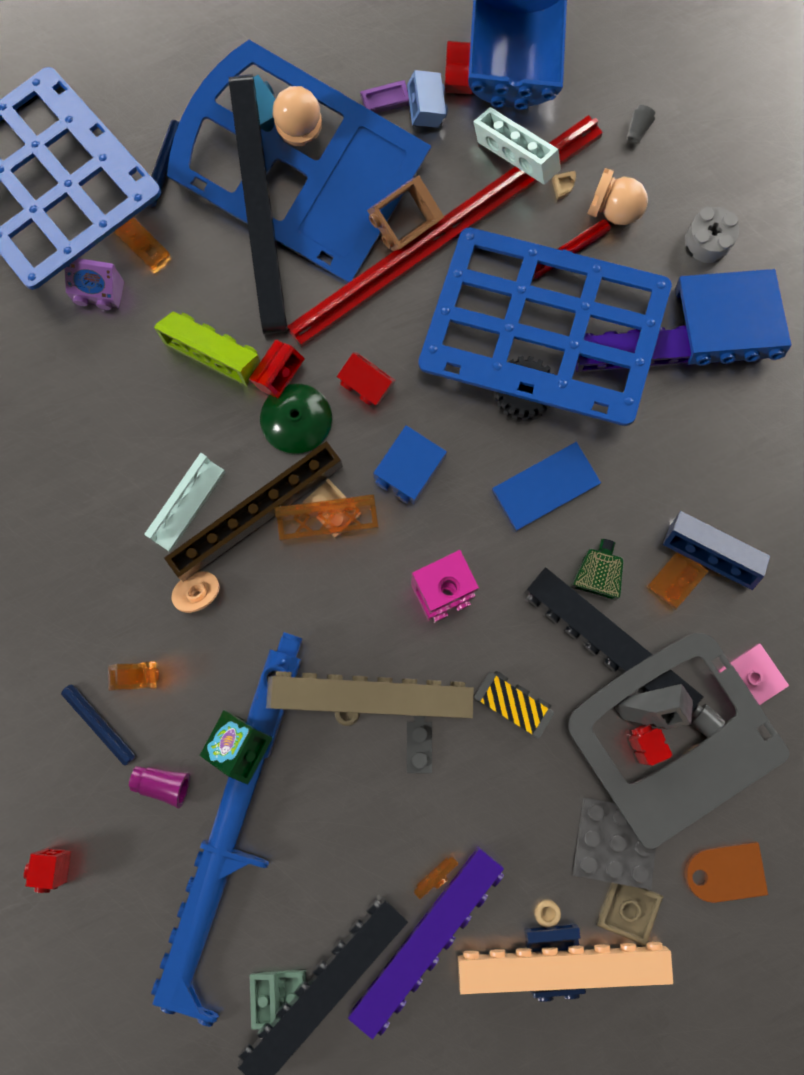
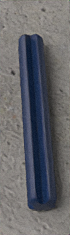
M174 119L170 121L151 177L159 185L160 189L163 187L168 172L169 156L180 122ZM158 199L151 203L149 206L155 207Z
M70 684L65 687L61 692L65 700L124 766L131 763L135 758V754L74 685Z

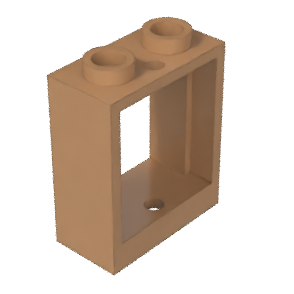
M420 176L412 178L367 210L370 214L369 220L371 224L380 230L383 235V243L387 248H391L392 251L401 249L444 218ZM408 190L426 220L398 240L380 212V209Z

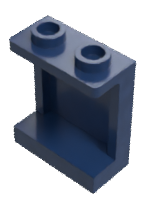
M577 924L555 925L549 928L543 926L525 928L526 948L531 949L532 952H542L544 947H556L558 951H566L569 946H579V939H581L580 928ZM586 988L531 991L533 998H538L540 1002L552 1001L556 996H564L565 999L580 998V994H586Z

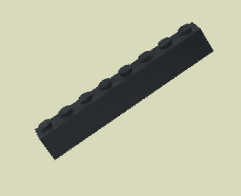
M546 567L524 592L528 595L526 599L537 608L540 605L547 611L545 615L556 624L560 622L567 627L565 629L567 634L576 640L579 637L586 643L584 647L595 656L597 654L601 655L605 659L604 664L614 672L619 670L623 674L653 655ZM671 669L641 687L644 692L682 684L693 700L692 711L704 697Z
M382 898L378 901L376 899L370 904L366 910L368 915L362 921L358 919L350 927L349 932L351 934L344 942L340 939L330 951L332 955L326 962L322 960L312 971L315 975L308 983L304 980L294 991L296 996L290 1003L285 1001L275 1013L278 1017L271 1025L267 1022L257 1033L259 1038L252 1046L247 1044L238 1055L240 1058L238 1069L244 1075H276L405 927L408 921L387 900Z

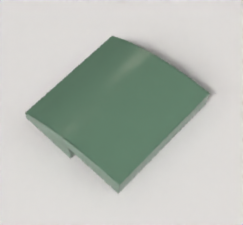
M306 970L250 974L252 1030H260L267 1022L271 1025L278 1017L275 1013L285 1001L290 1003L296 996L294 994L296 988L304 980L306 981Z

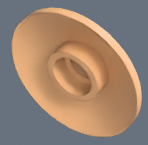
M205 571L196 572L184 582L180 580L172 591V603L181 612L191 613L202 610L216 598L219 592V582L212 573Z

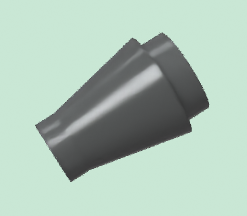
M639 105L633 111L630 130L627 136L629 141L640 143L644 134L655 121V111L652 108Z

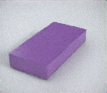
M405 80L360 91L363 106L376 114L410 105Z

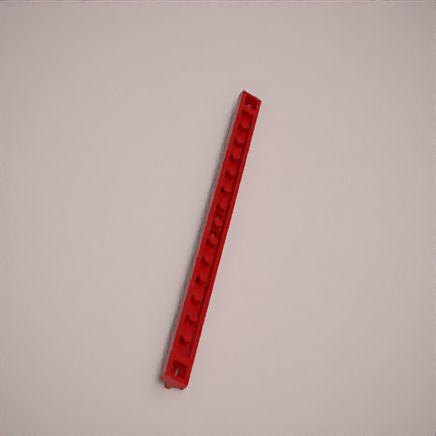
M589 115L549 142L559 151L560 166L601 138L603 132L597 126L598 120L596 118L592 120ZM590 130L589 133H587L585 136L582 137V135H583L584 133H586L587 131ZM516 166L446 214L443 219L401 249L393 251L287 326L289 332L302 348L460 236L463 229L474 227L538 181ZM460 220L462 221L461 223H459L458 225H456L454 228L452 227L454 224H456V223L459 222ZM440 234H443L441 237H439V238L436 239L435 241L433 240V239H435L437 236H439ZM309 326L311 327L310 329L299 335V333H301L303 330H305Z

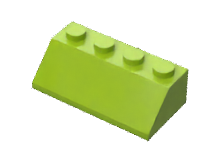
M173 311L156 323L154 329L164 344L245 386L249 384L250 376L261 362L257 351L251 346L244 345L243 347L237 344L236 340L227 334L221 336L215 333L216 330L205 323L201 326L194 322V318L182 312L180 315Z

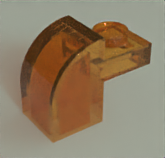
M156 662L108 666V691L156 689V683L159 679Z

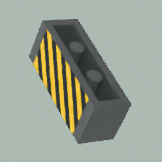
M495 671L494 674L488 672L474 694L473 699L534 738L539 739L555 713L550 710L552 705L541 698H538L536 701L529 697L530 691L518 684L516 687L507 683L509 678L498 671Z

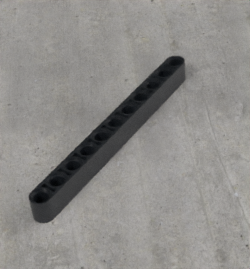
M253 74L229 77V88L263 335L286 332V313Z

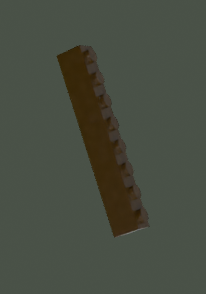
M327 441L172 551L164 557L165 561L175 575L184 582L342 468L341 459Z

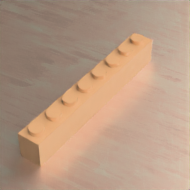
M660 942L646 943L647 947H636V944L624 943L620 944V948H610V945L600 944L595 945L594 949L584 950L583 946H569L566 951H558L556 947H544L542 952H532L529 948L516 949V953H505V950L495 949L490 950L489 954L479 955V951H464L463 955L457 956L460 994L668 985L673 984L671 951Z

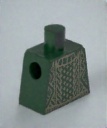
M601 539L598 551L589 549L585 553L570 587L614 601L619 599L621 595L623 558L613 555L616 542Z

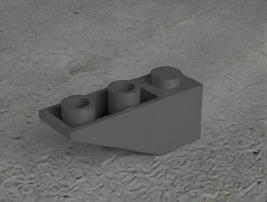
M679 684L628 696L615 705L614 708L623 720L645 725L651 724V726L662 729H671L691 724L693 700L684 686Z

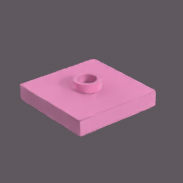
M761 644L755 645L730 662L759 705L789 686ZM725 666L720 668L718 672L724 671L726 669Z

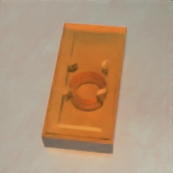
M452 854L448 855L414 887V893L419 899L425 896L433 887L439 889L448 880L446 875L459 864Z

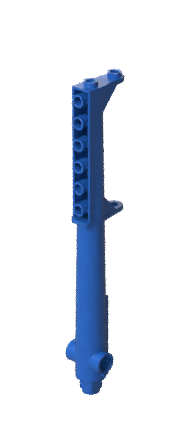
M283 632L277 651L269 650L246 720L247 724L268 734L273 739L248 785L228 777L209 840L201 842L200 848L204 849V851H199L194 866L198 867L195 877H190L186 887V892H189L187 902L182 901L177 917L181 918L178 928H173L168 943L172 944L170 953L165 952L160 965V969L164 970L161 979H156L151 992L152 995H155L152 1005L161 1007V1011L167 1014H175L177 1012L197 1018L198 1023L208 1027H212L213 1023L217 1022L219 1015L212 1010L202 1007L192 985V980L229 874L248 864L261 868H267L269 864L263 858L234 848L265 758H268L271 754L285 709H266L268 677L274 671L292 672L291 677H296L302 660L297 658L303 638Z

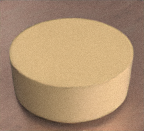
M542 900L536 905L534 916L541 926L549 928L558 924L561 918V911L555 902Z

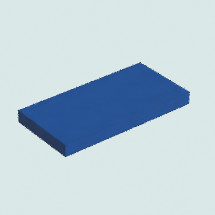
M576 441L493 487L492 491L514 529L518 531L599 486L601 481Z

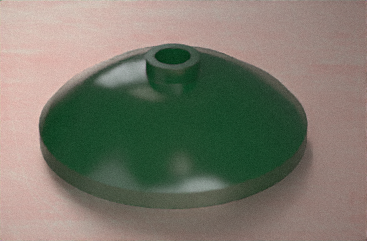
M288 384L279 398L269 395L265 400L260 413V425L266 440L274 448L283 453L300 455L315 450L327 439L332 427V411L327 399L317 389L305 384ZM293 411L299 412L297 418L290 416Z

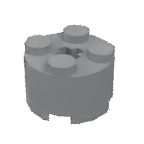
M705 207L701 209L693 219L685 235V245L694 254L693 257L701 262L713 263L726 256L739 236L737 216L735 213L721 207Z

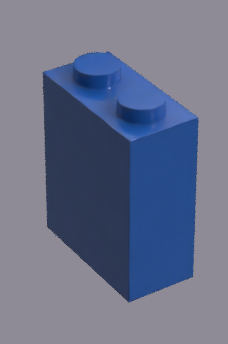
M406 425L374 471L375 483L386 491L390 488L396 492L395 496L402 502L415 504L446 458L447 451Z

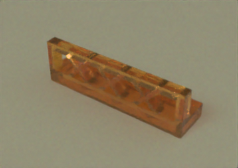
M374 494L274 508L280 541L378 528ZM371 509L373 523L362 524L355 519L360 511ZM348 512H355L352 516L348 514ZM343 513L349 518L343 527H337L330 522L336 514ZM325 515H330L328 519L323 517ZM318 516L325 522L319 530H312L306 526L311 517ZM306 518L303 523L298 519ZM294 520L300 526L295 533L284 534L283 521ZM353 521V522H355L357 525H350V524H351V522ZM327 525H330L332 527L325 529ZM303 528L308 530L305 532H300Z

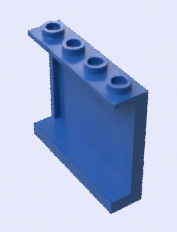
M775 269L679 277L675 292L676 297H681L691 349L688 364L704 366L715 362L728 364L740 360L753 362L758 359L770 358L771 360H777L785 357L792 344Z

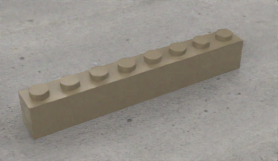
M276 671V676L268 677L266 709L473 718L474 688L465 687V682H450V686H441V681L426 680V685L417 684V679H402V683H392L393 678L377 677V682H368V677L352 676V681L342 680L343 675L327 674V679H317V674L302 673L301 678L291 677L292 672Z

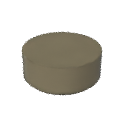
M335 712L336 720L344 726L355 724L360 717V713Z

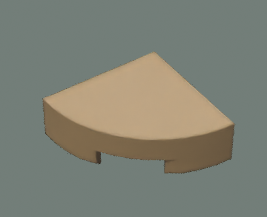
M575 171L557 174L552 178L557 201L565 198L572 191L576 180Z

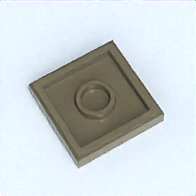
M611 883L596 925L646 946L664 896L648 889Z

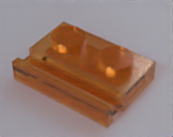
M677 552L651 581L648 588L677 610L709 571L696 561Z

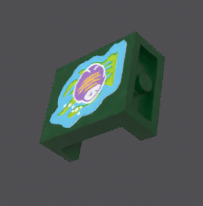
M223 710L199 756L228 777L248 785L273 737L255 729L244 722V719Z

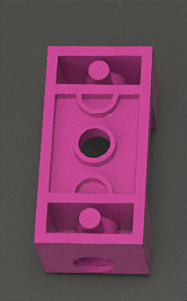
M460 550L412 573L411 586L428 621L433 618L435 622L449 616L448 611L454 608L460 611L470 606V600L476 597L474 592L479 589ZM443 592H449L451 596H447Z

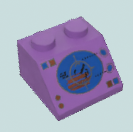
M78 258L65 268L66 293L73 303L80 306L93 304L104 310H110L111 307L119 309L125 282L114 264Z

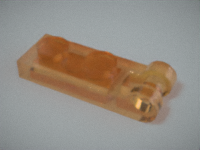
M134 217L114 231L152 271L158 267L157 264L162 259L166 260L170 256L169 252ZM153 248L156 252L150 257L147 252Z

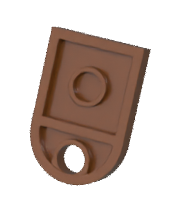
M759 842L702 849L694 853L686 864L685 880L688 888L695 896L706 902L717 903L768 895ZM697 870H702L705 873V880L702 884H695L693 881V874Z

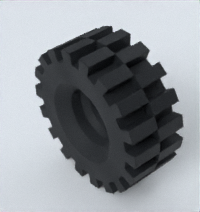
M520 356L517 361H514V359L509 361V363L550 373L551 370L549 365L546 367L542 365V360L539 359L538 362L533 361L534 357L528 356L527 360ZM496 391L494 394L495 400H498V407L504 409L503 413L505 415L509 413L513 415L512 419L515 420L518 417L522 418V421H527L528 418H532V420L537 419L538 415L541 414L542 416L550 408L548 405Z

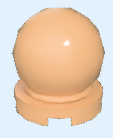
M290 86L278 94L273 104L272 115L276 130L282 137V140L292 146H304L305 143L312 141L314 138L316 139L322 129V116L317 98L311 91L302 86Z
M605 168L587 214L596 217L598 211L599 213L603 212L606 219L615 225L626 226L634 223L647 210L648 197L643 184L631 177L623 176L615 179V177H612L614 171Z

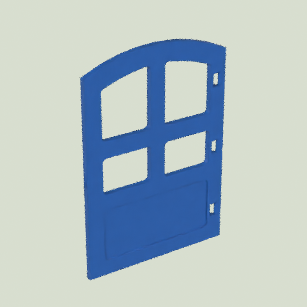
M247 40L216 65L192 96L174 136L169 156L167 177L248 224L242 181L235 192H229L190 169L192 153L201 125L205 119H210L236 135L233 112L216 103V99L229 85V77L239 76L251 65L261 68L290 86H302L311 91L319 103L343 116V121L319 160L308 157L284 142L278 134L275 125L270 132L261 129L267 175L274 163L281 161L308 177L282 221L273 218L275 238L277 242L349 283L355 278L381 234L380 230L371 224L369 220L370 214L367 210L414 178L429 153L431 145L253 41ZM196 178L207 184L204 191L192 185ZM404 193L380 209L387 222ZM322 252L333 258L331 265L318 258Z

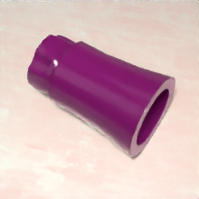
M136 766L130 776L129 787L133 792L157 799L179 809L183 805L188 793L190 774Z

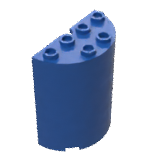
M473 0L468 84L476 96L491 103L493 107H515L518 110H525L528 106L542 104L556 98L563 88L567 0Z

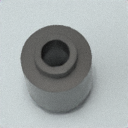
M704 704L702 707L697 705L692 711L691 725L708 738L725 725V719L708 705Z

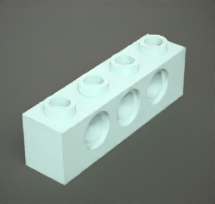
M488 108L474 121L478 143L545 185L561 170L559 151L556 147L493 108Z

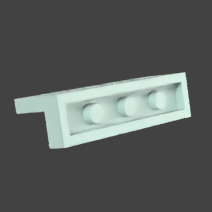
M200 453L144 535L171 552L225 474V470Z

